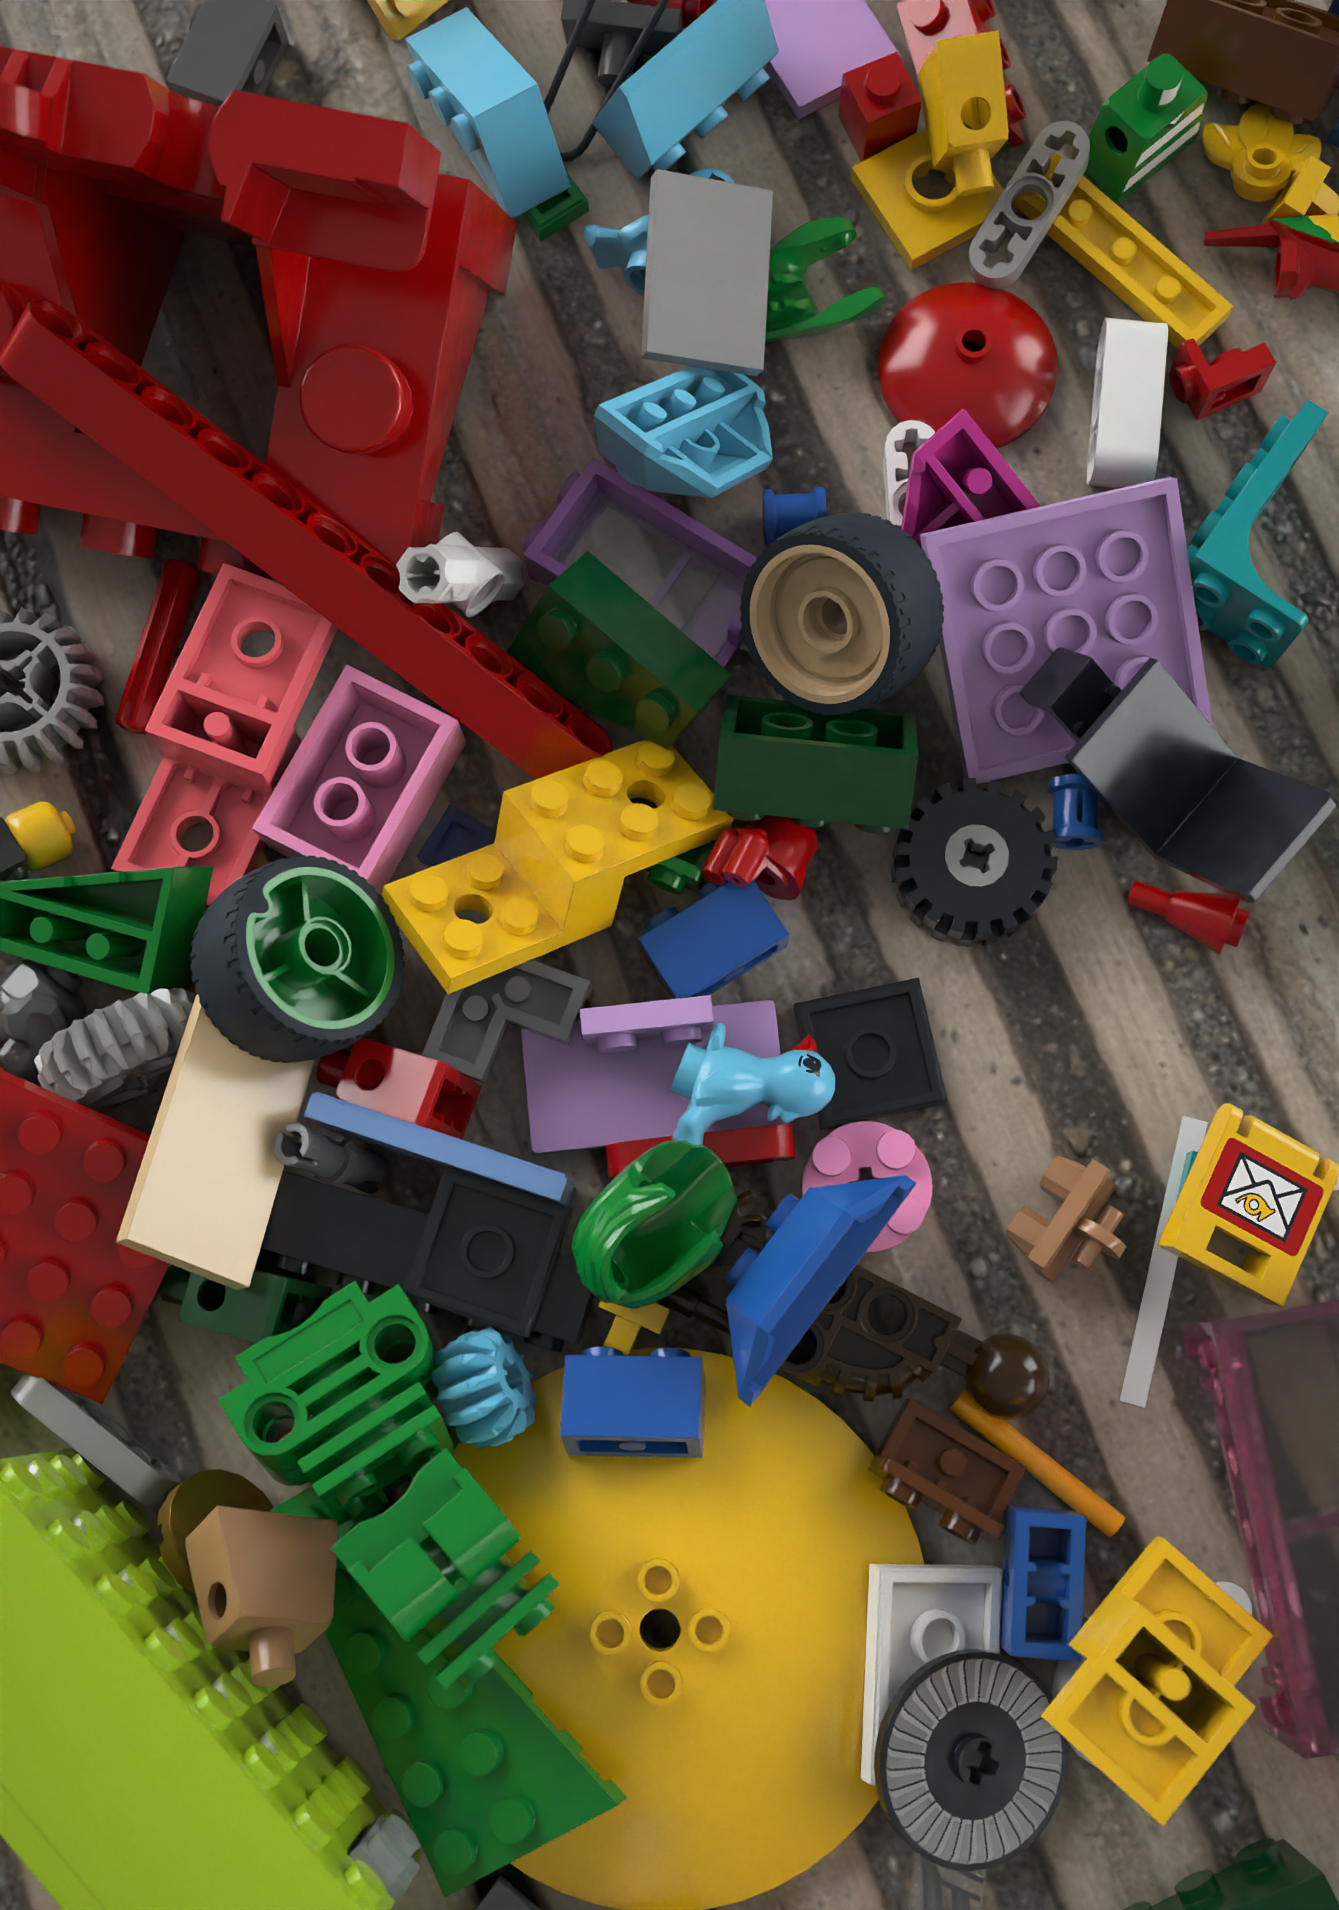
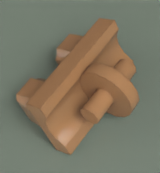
M1059 1155L1055 1156L1042 1175L1039 1185L1044 1192L1063 1202V1204L1051 1221L1024 1206L1018 1211L1006 1230L1009 1240L1027 1256L1036 1273L1051 1283H1054L1082 1239L1084 1241L1072 1257V1260L1089 1270L1100 1252L1119 1259L1126 1249V1245L1112 1234L1124 1217L1121 1211L1107 1204L1097 1221L1094 1222L1116 1189V1184L1108 1178L1111 1173L1110 1169L1094 1159L1085 1167L1080 1163Z

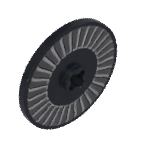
M964 1649L953 1651L929 1661L915 1671L899 1688L884 1714L874 1753V1774L878 1798L883 1812L895 1833L913 1851L934 1864L958 1871H980L1004 1864L1026 1850L1038 1838L1058 1806L1067 1774V1739L1041 1717L1054 1700V1697L1040 1678L1029 1668L1014 1659L989 1650ZM966 1750L970 1752L978 1751L983 1754L979 1767H967L962 1764L963 1755Z

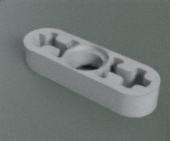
M1057 121L1049 124L1039 133L975 235L969 249L971 274L979 285L1003 289L1012 285L1019 278L1084 175L1088 166L1090 142L1087 133L1078 124L1070 121ZM1064 144L1071 145L1073 160L1064 157L1059 162L1053 172L1052 184L1045 177L1051 164V149L1059 151L1063 148ZM1026 192H1034L1041 195L1047 204L1045 211L1039 217L1032 220L1019 218L1011 208L1013 201L1019 195ZM1006 227L1014 235L1007 247V261L1009 264L998 262L993 269L986 267V254L984 252L986 250L990 253H995L999 250L1005 240Z
M27 1373L22 1376L11 1390L12 1396L23 1408L142 1504L159 1510L167 1495L181 1482V1478L172 1467L86 1397L49 1383L42 1377L37 1378Z

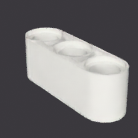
M1106 317L1103 321L1096 358L1086 476L1087 485L1123 488L1154 481L1159 454L1168 342V325L1166 323Z

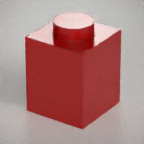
M898 52L842 74L838 117L861 162L917 133L922 99Z

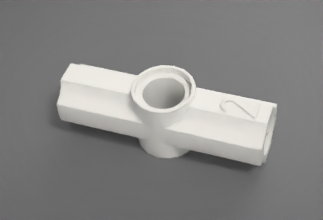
M453 532L445 536L436 545L430 544L426 547L407 548L396 564L400 572L398 589L414 603H453L466 616L472 617L483 611L491 602L496 600H513L525 585L521 575L523 561L508 548L474 547L460 533Z

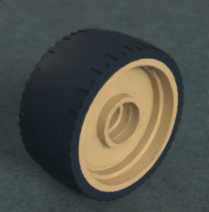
M859 512L835 514L818 518L796 527L778 538L756 558L757 561L750 567L751 571L748 572L746 582L743 584V593L740 598L742 600L740 605V623H742L741 630L745 638L744 643L749 650L748 654L752 657L754 666L760 671L761 677L766 679V683L772 686L777 694L782 695L783 699L789 700L796 707H802L805 711L810 710L812 713H822V715H840L873 706L894 695L909 684L929 663L930 658L936 651V646L939 644V636L942 634V624L944 623V605L942 604L943 593L940 591V581L936 577L937 573L933 570L932 563L926 557L925 551L918 546L916 540L910 537V534L902 531L898 525H893L891 521L881 519L882 517L877 515L871 516V514Z

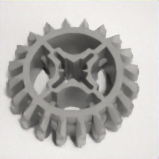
M21 607L14 620L6 611L0 610V769L6 774L16 775L22 763L30 772L40 773L44 756H47L55 764H63L64 758L61 748L67 743L76 749H83V741L76 733L81 727L86 729L97 728V720L87 710L104 705L103 696L96 689H93L104 682L102 672L92 665L96 660L93 650L87 644L81 643V636L74 628L67 625L61 627V623L55 616L45 612L38 619L31 610L24 609L23 607ZM22 653L16 659L4 661L11 656ZM60 673L59 692L51 707L50 695L53 688L59 682L56 676ZM5 680L11 681L17 688L22 687L23 691L33 702L29 704L19 695L15 697L13 695L14 692L4 684ZM36 722L25 729L12 732L21 723Z
M159 988L150 994L140 992L133 998L124 1001L117 1000L113 1005L106 1008L95 1009L93 1014L83 1019L74 1020L69 1028L56 1032L50 1041L45 1042L34 1060L39 1073L37 1078L41 1087L97 1112L108 1108L114 1110L121 1104L130 1101L135 1102L142 1096L156 1093L159 1088L168 1083L196 997L195 993L188 992L182 988L170 990Z

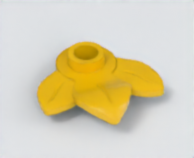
M1264 103L1250 106L1243 113L1239 125L1207 123L1202 133V144L1208 159L1212 163L1230 170L1233 187L1237 194L1244 199L1254 202H1264L1276 197L1280 190L1288 184L1290 176L1310 155L1317 159L1321 155V141L1319 138L1306 134H1293V123L1280 120L1271 115L1270 110L1272 106Z

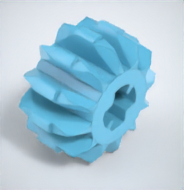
M493 1327L481 1331L475 1329L459 1336L458 1339L449 1342L444 1349L436 1352L435 1365L437 1369L432 1372V1380L439 1392L436 1402L443 1406L446 1413L445 1423L448 1426H455L457 1437L463 1444L471 1443L478 1450L490 1445L491 1447H496L513 1440V1436L524 1432L526 1427L534 1423L535 1410L533 1405L537 1403V1395L531 1388L530 1379L533 1375L527 1371L524 1365V1354L515 1351L513 1341L506 1333L500 1334Z

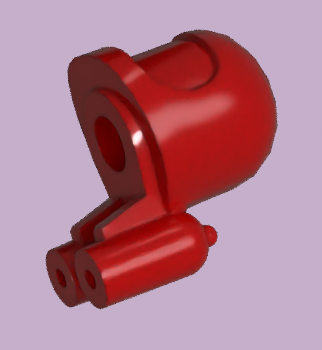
M765 815L764 818L759 820H753L751 825H746L745 828L731 827L722 831L717 837L701 870V875L716 885H724L727 880L741 888H747L750 882L754 880L761 892L770 897L781 900H795L803 888L808 863L811 857L816 854L818 845L817 834L814 827L798 825L790 817Z

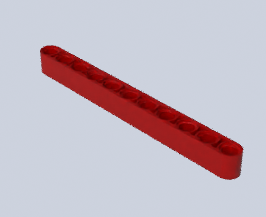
M41 298L30 300L0 352V365L20 385L534 779L542 778L596 757H602L613 751V745L609 736L595 721L444 603H414L398 589L400 572L394 564L75 315L52 301Z

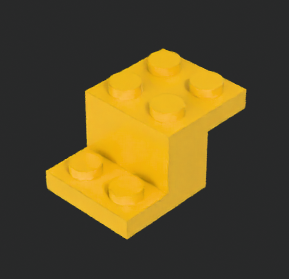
M1156 1535L1068 1644L1085 1661L1043 1712L1041 1717L1160 1825L1164 1826L1255 1710L1256 1706L1235 1689L1234 1686L1274 1635L1166 1539Z

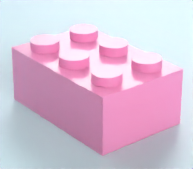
M346 664L252 829L269 848L286 857L314 855L317 858L325 857L327 860H335L339 864L348 866L350 870L358 872L360 877H364L376 889L375 891L382 895L383 885L389 883L467 743L458 720Z

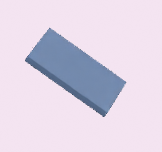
M317 1092L316 1095L311 1094L304 1114L305 1117L330 1131L443 1169L447 1166L567 1207H571L577 1190L566 1174Z

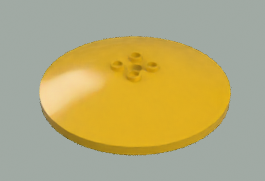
M660 1348L632 1349L629 1356H650L651 1351ZM677 1348L689 1352L690 1357H702L705 1374L703 1458L567 1455L560 1437L565 1367L552 1371L531 1383V1388L537 1395V1403L533 1405L535 1420L533 1424L525 1428L524 1432L513 1436V1440L496 1447H491L490 1445L479 1450L471 1443L463 1444L460 1442L451 1453L461 1467L468 1470L519 1533L521 1539L505 1553L509 1560L515 1564L530 1550L540 1560L524 1576L528 1583L533 1586L540 1578L550 1573L560 1584L547 1596L556 1608L524 1637L523 1635L519 1636L514 1628H512L491 1648L533 1693L532 1702L557 1730L561 1732L566 1729L583 1748L579 1754L605 1782L611 1779L627 1796V1799L618 1806L516 1859L510 1864L529 1877L563 1894L596 1905L621 1910H707L746 1900L774 1889L809 1869L834 1850L865 1819L879 1800L876 1785H870L860 1779L869 1564H925L920 1543L906 1507L880 1491L884 1480L868 1471L875 1456L839 1416L817 1398L774 1374L751 1407H749L739 1399L734 1358L693 1349ZM651 1610H668L678 1619L681 1628L680 1635L671 1646L656 1648L649 1645L642 1637L640 1624L644 1616Z

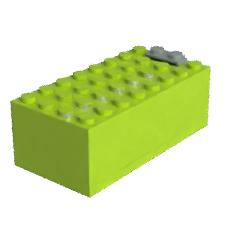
M73 1448L0 1459V1835L62 1910H391L395 1901L407 1890L420 1867L418 1862L423 1852L419 1849L418 1837L411 1822L400 1811L392 1808L387 1812L373 1796L370 1790L374 1785L365 1769L348 1755L341 1759L324 1738L328 1735V1730L320 1717L303 1703L296 1707L279 1686L260 1687L254 1685L251 1680L249 1651L215 1649L206 1641L197 1598L177 1582L163 1562L160 1548L147 1535V1532L151 1529L147 1518L131 1502L127 1500L119 1502L103 1484L108 1477L81 1454L76 1453Z

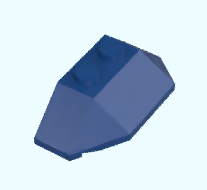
M903 1175L809 1188L800 1200L789 1193L766 1223V1226L775 1234L761 1253L757 1254L748 1247L727 1274L724 1280L734 1287L726 1298L738 1395L739 1399L749 1407H751L917 1183L908 1176Z

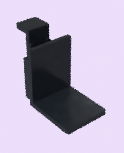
M1059 647L1020 691V696L1027 704L1049 712L1076 742L1075 746L1065 756L1066 760L1154 859L1247 903H1253L1260 897L1337 807V801L1327 791L1238 758L1157 659L1150 657L1123 690H1121L1120 687L1115 686L1092 657Z

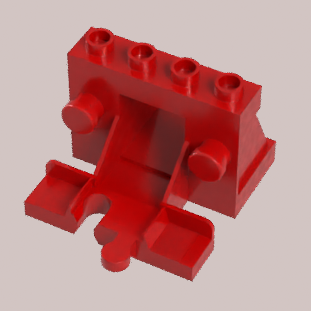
M0 46V352L30 300L41 298L59 304L141 367L185 234L256 247L278 385L266 465L395 566L408 547H426L430 544L436 545L439 541L445 504L430 501L489 293L505 295L517 222L470 179L439 174L441 152L407 122L237 90H231L220 107L179 95L145 73ZM0 365V530L38 534L41 506L46 505L83 513L79 545L87 548L134 557L154 558L159 528L202 537L197 567L199 570L218 574L223 563L272 580L270 575L20 385Z

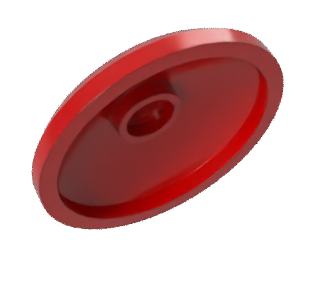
M957 282L937 286L909 301L899 310L887 327L878 357L879 387L888 409L899 423L909 420L922 421L937 432L959 411L965 409L996 449L1017 440L1038 422L1050 403L1058 374L1056 346L1047 325L1039 314L1024 300L1009 291L989 288L976 282ZM975 342L982 347V350L971 352L963 344Z

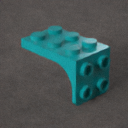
M1308 399L1293 420L1283 414L1280 415L1260 444V449L1250 463L1247 462L1226 491L1225 498L1216 511L1212 510L1187 549L1199 630H1208L1227 642L1232 653L1244 662L1253 665L1260 664L1268 668L1275 665L1301 633L1309 619L1303 611L1278 596L1260 579L1250 557L1249 534L1252 524L1293 469L1329 414V412Z

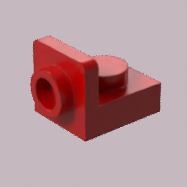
M1191 338L1182 342L1170 367V385L1176 398L1181 403H1187L1195 419L1199 420L1261 393L1276 361L1264 342L1244 352L1240 348L1228 350L1208 364L1196 341Z

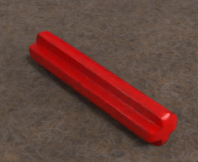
M168 559L164 563L115 717L116 724L125 731L147 735L144 730L164 690L199 579V572L195 569L194 565L188 562Z

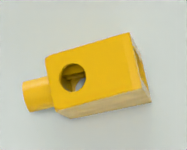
M998 30L937 40L917 74L932 163L935 168L954 166L958 196L982 194L994 188L990 159L998 153L1008 140L1009 130Z

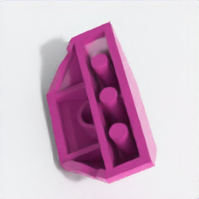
M962 409L913 452L901 530L910 534V537L916 540L918 546L922 549L920 534L1041 507V505L967 411Z

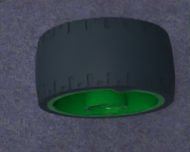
M299 855L283 858L261 866L225 889L205 910L203 917L198 922V927L194 932L195 938L191 944V947H193L192 952L190 953V959H192L190 968L193 972L192 981L195 983L196 995L199 996V1002L204 1007L207 1017H210L215 1028L217 1027L221 1031L220 1033L224 1037L226 1036L233 1045L236 1044L240 1050L249 1052V1055L258 1056L262 1060H271V1062L296 1063L335 1053L357 1042L376 1028L388 1016L389 1011L395 1005L394 1002L398 1000V993L402 988L401 982L404 978L403 968L405 967V961H403L405 954L404 949H402L403 941L399 935V927L396 926L395 918L391 914L389 906L383 901L384 898L375 891L376 889L364 877H360L358 872L350 870L344 864L337 863L338 861L327 860L325 857L317 858L314 855Z

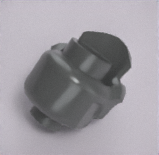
M27 959L17 963L0 982V1038L5 1042L4 1046L0 1049V1062L4 1071L40 1086L37 1078L39 1073L34 1062L40 1048L45 1042L50 1041L56 1032L69 1028L74 1020L85 1018L86 1005L84 999L77 991L83 984V981L77 974Z

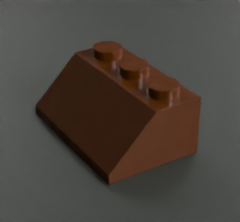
M1167 0L1147 61L1151 62L1161 54H1171L1197 80L1217 86L1215 93L1219 97L1239 104H1247L1250 99L1272 106L1270 113L1274 117L1289 123L1303 124L1305 119L1313 121L1327 109L1339 86V15L1296 0Z

